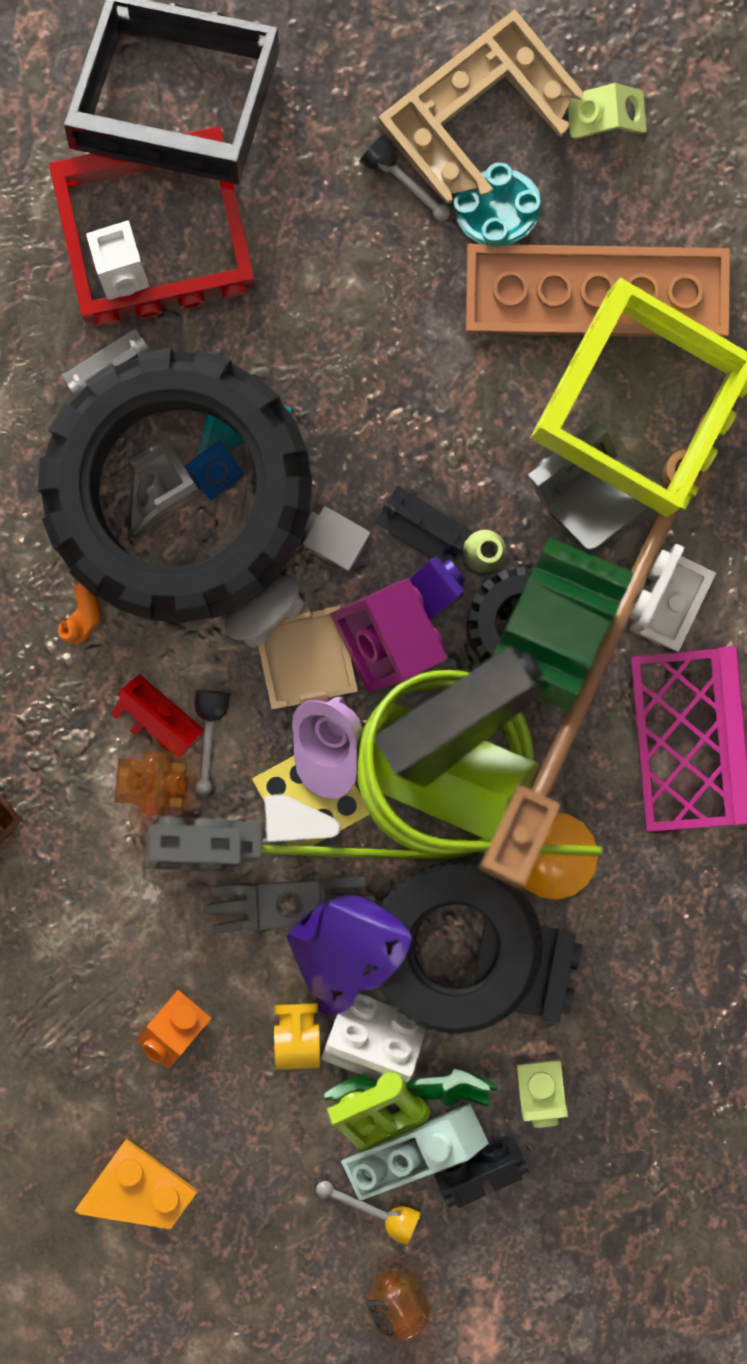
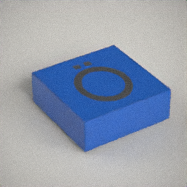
M220 440L216 441L184 466L210 501L244 475L242 469Z

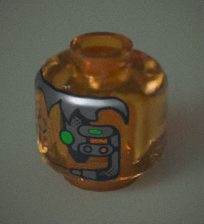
M396 1269L386 1270L374 1277L372 1280L373 1286L366 1293L365 1304L377 1330L382 1335L393 1337L395 1340L410 1338L423 1330L426 1324L425 1320L430 1313V1305L418 1279L411 1273H398Z

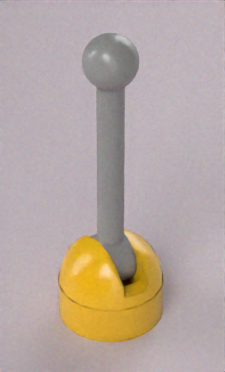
M322 1181L316 1187V1193L322 1199L331 1197L383 1220L388 1235L395 1241L408 1246L421 1212L405 1206L395 1207L391 1211L385 1212L335 1190L328 1181Z

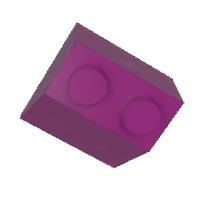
M409 578L389 585L330 613L368 693L404 682L448 659L443 650V639L439 631L431 625L424 610L423 597L419 590L412 585Z

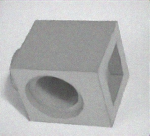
M324 506L320 515L314 512L310 514L303 536L306 538L303 548L350 574L370 539L371 532Z

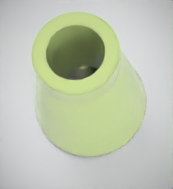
M490 530L474 532L467 538L463 547V557L466 564L478 573H492L499 569L506 559L507 550L503 539L497 533ZM488 542L494 546L493 551L495 554L492 558H486L481 554L480 548L482 544Z

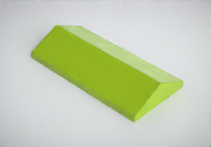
M395 703L389 705L379 723L376 735L412 710ZM376 740L374 743L375 774L382 794L489 841H492L515 789L519 784L529 789L539 766V763L483 741L426 787H422L395 775Z

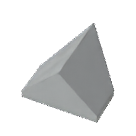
M167 438L129 460L133 470L127 541L201 497L199 490Z

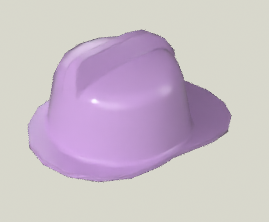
M335 697L330 701L324 702L320 700L306 701L297 707L292 719L294 761L297 774L303 784L314 794L326 799L340 798L347 794L356 782L358 770L357 748L362 735L360 719L351 708L345 705L343 697Z

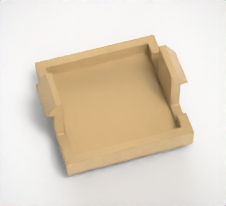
M309 605L303 606L297 615L289 619L283 618L275 627L270 629L268 638L258 645L272 710L303 704L306 701H329L328 698L358 692L351 657L330 616V613L340 609V605L310 612Z

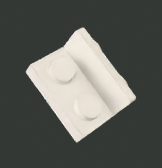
M358 993L353 1005L343 1013L337 1014L321 1060L360 1075L366 1073L368 1078L376 1081L383 1074L393 1072L398 1074L405 1082H408L413 1074L426 1028L416 1025V1022L413 1020L409 1021L406 1016L397 1011L396 1007Z

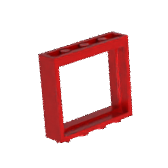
M221 126L183 133L224 142ZM92 153L49 162L81 316L86 324L94 323V327L105 324L112 326L120 322L119 317L136 314L137 318L154 317L163 313V307L179 304L180 309H191L204 305L206 303L205 298L222 295L224 300L236 299L238 295L247 294V289L256 287L234 185L219 181L238 269L137 291L129 296H121L111 300L107 299V297L93 300L69 187L157 169V167Z

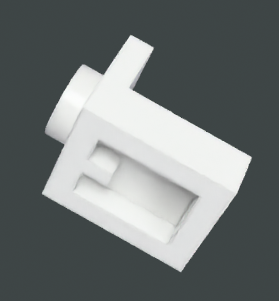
M129 220L86 234L97 274L107 299L111 300L121 296H129L149 287Z

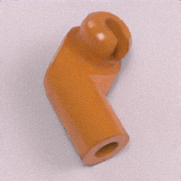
M81 583L74 585L78 608L66 621L62 620L58 626V635L61 640L71 644H79L85 641L101 622L98 597L92 595Z

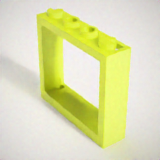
M620 278L607 292L530 439L668 518L680 508L686 510L691 498L696 495L698 486L693 483L700 471L706 472L712 464L718 449L713 447V444L719 433L724 435L731 427L737 415V412L732 410V407L738 396L743 398L747 394V351ZM621 313L726 374L667 490L560 429Z

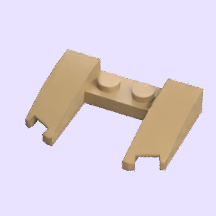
M515 9L378 117L380 129L446 203H452L451 194L478 189L480 197L488 195L493 191L491 185L442 126L502 78L506 77L523 98L560 137L566 133L569 127V122L562 118L571 99L580 101L582 99L583 91Z

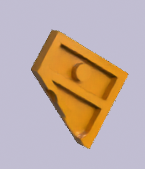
M126 1139L75 1211L80 1215L171 1229L198 1190Z

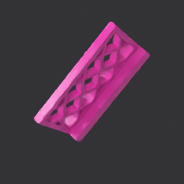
M732 646L631 657L647 832L747 824V744L738 648ZM711 659L713 677L701 691L681 675L693 660ZM685 661L677 671L667 664ZM661 664L673 674L657 695L643 684L641 665ZM677 679L697 694L681 715L661 699ZM712 685L714 687L715 702L705 695ZM644 691L653 698L646 708ZM701 698L716 710L717 719L705 735L685 719ZM657 703L677 718L662 738H659L647 728L646 722L647 714ZM681 722L701 738L686 758H683L665 743ZM716 729L718 730L719 746L709 739ZM648 735L657 742L650 752ZM705 742L720 754L721 765L710 778H707L689 763ZM661 746L681 762L665 782L651 771L650 759ZM685 766L705 782L690 802L669 786ZM720 773L722 774L723 790L713 783ZM652 779L661 786L654 796ZM709 786L724 798L725 816L707 818L693 806ZM666 790L680 801L685 808L674 821L656 822L654 803ZM689 810L699 817L698 819L681 820Z

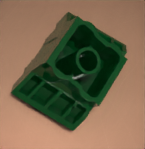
M549 538L505 627L492 658L509 646H512L524 655L528 652L531 653L544 673V676L540 677L539 681L546 692L538 699L569 712L593 664L604 635L616 616L634 573Z

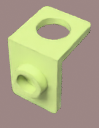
M612 83L583 91L581 101L572 98L568 105L570 136L575 139L613 129H621L638 134L645 133L647 130L644 93L641 89ZM627 97L632 101L635 109L633 121L626 112L625 103Z

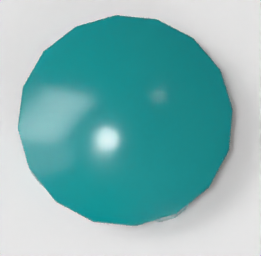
M494 163L487 171L481 173L493 188V191L488 195L479 197L478 189L456 194L454 198L456 218L464 234L478 244H486L493 247L510 245L526 237L538 223L542 209L540 193L532 180L520 172L512 170L506 163Z

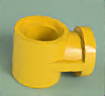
M318 1003L274 1005L275 1014H279V1025L274 1027L276 1070L321 1068L319 1024L314 1022V1013H318Z

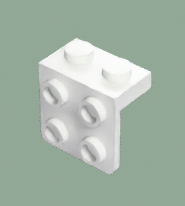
M675 544L668 551L662 549L660 554H658L648 576V579L653 580L648 591L642 590L631 613L630 619L634 621L629 629L675 653L679 652L716 575V572L682 557L681 554L684 547Z

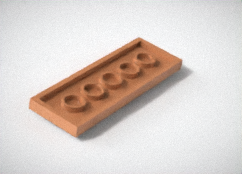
M467 244L466 334L584 336L607 292L622 278L719 336L727 338L729 336L730 248L504 245L493 247L486 244ZM622 313L610 336L662 337Z

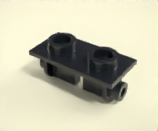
M399 486L389 496L382 508V512L375 521L377 525L429 557L434 558L437 556L442 563L448 559L453 563L467 538L472 533L470 529Z
M511 1136L504 1140L492 1141L469 1160L433 1174L448 1208L457 1205L459 1209L468 1203L486 1196L481 1184L482 1181L489 1179L494 1191H497L523 1180L521 1175L528 1173L529 1170L514 1136Z

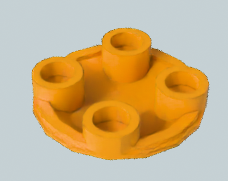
M564 813L556 814L543 844L596 846L595 838L586 825L573 816ZM538 854L523 887L541 898L558 900L574 896L588 885L596 871L598 856Z

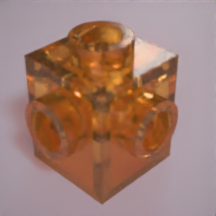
M144 751L143 760L118 758L115 802L139 804V813L165 815L166 806L183 807L184 796L188 788L186 776L187 763L170 762V753Z

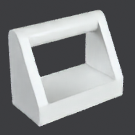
M287 795L265 796L268 842L334 837L341 830V824L337 819Z

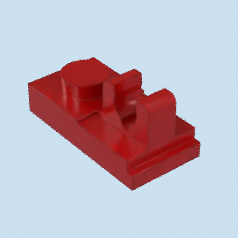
M140 674L126 684L117 694L119 700L112 711V716L118 719L127 711L135 718V725L130 729L131 733L137 735L146 727V731L156 738L157 743L162 748L172 752L178 758L186 753L205 732V729Z

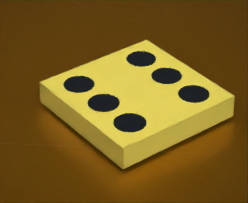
M294 756L252 778L264 802L265 796L287 795L337 819L341 824V830L370 815L355 784L347 794L340 798L326 799L310 791L297 774ZM326 838L285 841L288 846H313Z

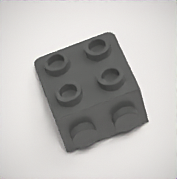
M598 421L574 435L579 440L630 468L616 453L608 431ZM556 453L543 459L536 466L535 470L528 475L539 500L589 553L598 552L651 510L650 507Z

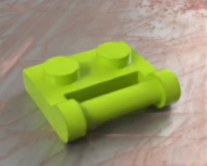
M393 1072L383 1074L379 1078L376 1087L365 1092L350 1093L341 1098L338 1104L327 1108L332 1125L361 1151H365L424 1124L430 1116L428 1104L420 1097L413 1096L407 1090L404 1080ZM395 1103L401 1110L392 1114L385 1107Z

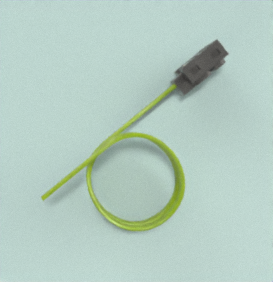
M454 670L432 671L419 674L402 682L377 706L362 731L357 751V780L363 802L378 827L392 840L411 850L261 844L262 822L195 819L192 826H186L185 818L160 817L159 822L150 824L146 833L145 869L233 872L234 866H239L240 862H257L261 858V854L445 861L458 859L476 851L487 852L491 841L484 838L478 841L437 839L419 833L402 822L385 801L377 782L374 767V736L389 705L399 698L414 692L434 689L444 690L467 675L468 672ZM520 712L502 727L507 736L511 752L534 761L530 731L522 712ZM542 844L538 854L601 855L602 849L598 846Z

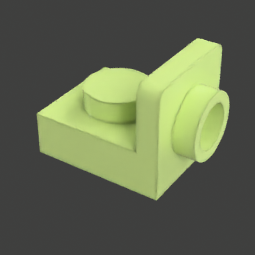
M553 1059L516 1063L523 1121H532V1127L535 1128L559 1125L558 1118L568 1117L561 1060Z

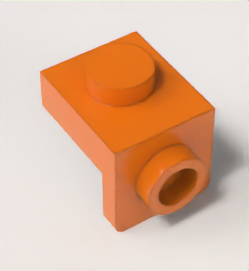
M177 990L137 1037L136 1042L141 1046L142 1052L149 1060L170 1068L211 1020V1017L182 992Z

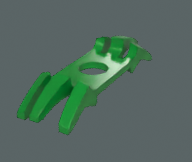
M454 1068L449 1076L410 1079V1081L405 1082L407 1089H420L409 1091L413 1096L420 1097L423 1100L442 1099L444 1106H448L460 1099H467L481 1106L489 1107V1097L485 1093L497 1091V1084L481 1075ZM366 1073L361 1074L330 1089L325 1093V1101L333 1099V1102L338 1101L336 1103L338 1104L341 1098L350 1093L365 1092L376 1087L378 1081L369 1079Z

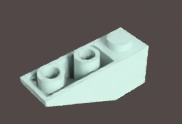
M468 1103L428 1119L424 1124L365 1151L353 1154L341 1162L358 1199L362 1201L467 1161L489 1143L471 1104Z

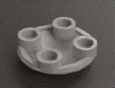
M287 574L280 575L265 591L243 604L242 607L229 612L225 623L227 635L235 640H244L249 647H256L262 644L268 638L270 629L275 627L283 618L289 619L294 617L303 608L304 601L298 595L299 585L296 578Z

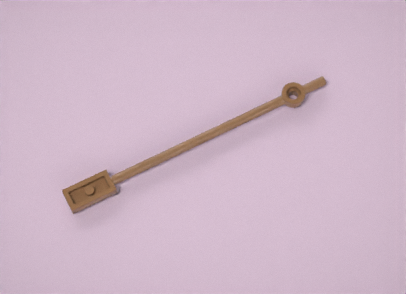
M706 414L702 415L701 420H700V422H699V424H698V426H697V428H696V431H695V433H694V435H693V437H692V439H691V441H690V444H691V442H692V440H693L695 434L697 433V431H698V429H699V427H700V425H701V423H702V421H703V419H704V417H705ZM686 449L672 454L663 467L662 479L667 489L687 452ZM709 468L706 472L700 471L693 483L698 486L697 493L708 480ZM678 510L668 518L660 513L657 514L631 570L634 576L620 603L610 628L604 635L578 696L569 712L565 714L532 789L530 790L520 784L517 786L479 867L480 870L514 887L521 889L524 886L561 805L548 799V796Z

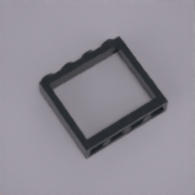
M105 0L64 123L69 149L239 185L279 56L278 27L259 24V21L256 20L249 22L226 17L219 12L206 13L187 9L176 3L163 4L148 0ZM121 31L258 59L233 144L94 115Z

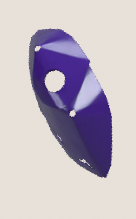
M348 894L334 898L324 904V900H322L288 932L287 936L313 1002L316 1003V996L325 1004L318 1003V1011L327 1015L343 1013L353 1005L358 991L373 989L383 984L403 961L412 938L404 925L384 909L361 896ZM397 939L398 943L392 946V953L388 956L385 942ZM366 963L378 967L377 970H370L369 975L364 976ZM331 990L342 991L343 994L337 995V999L334 1001Z

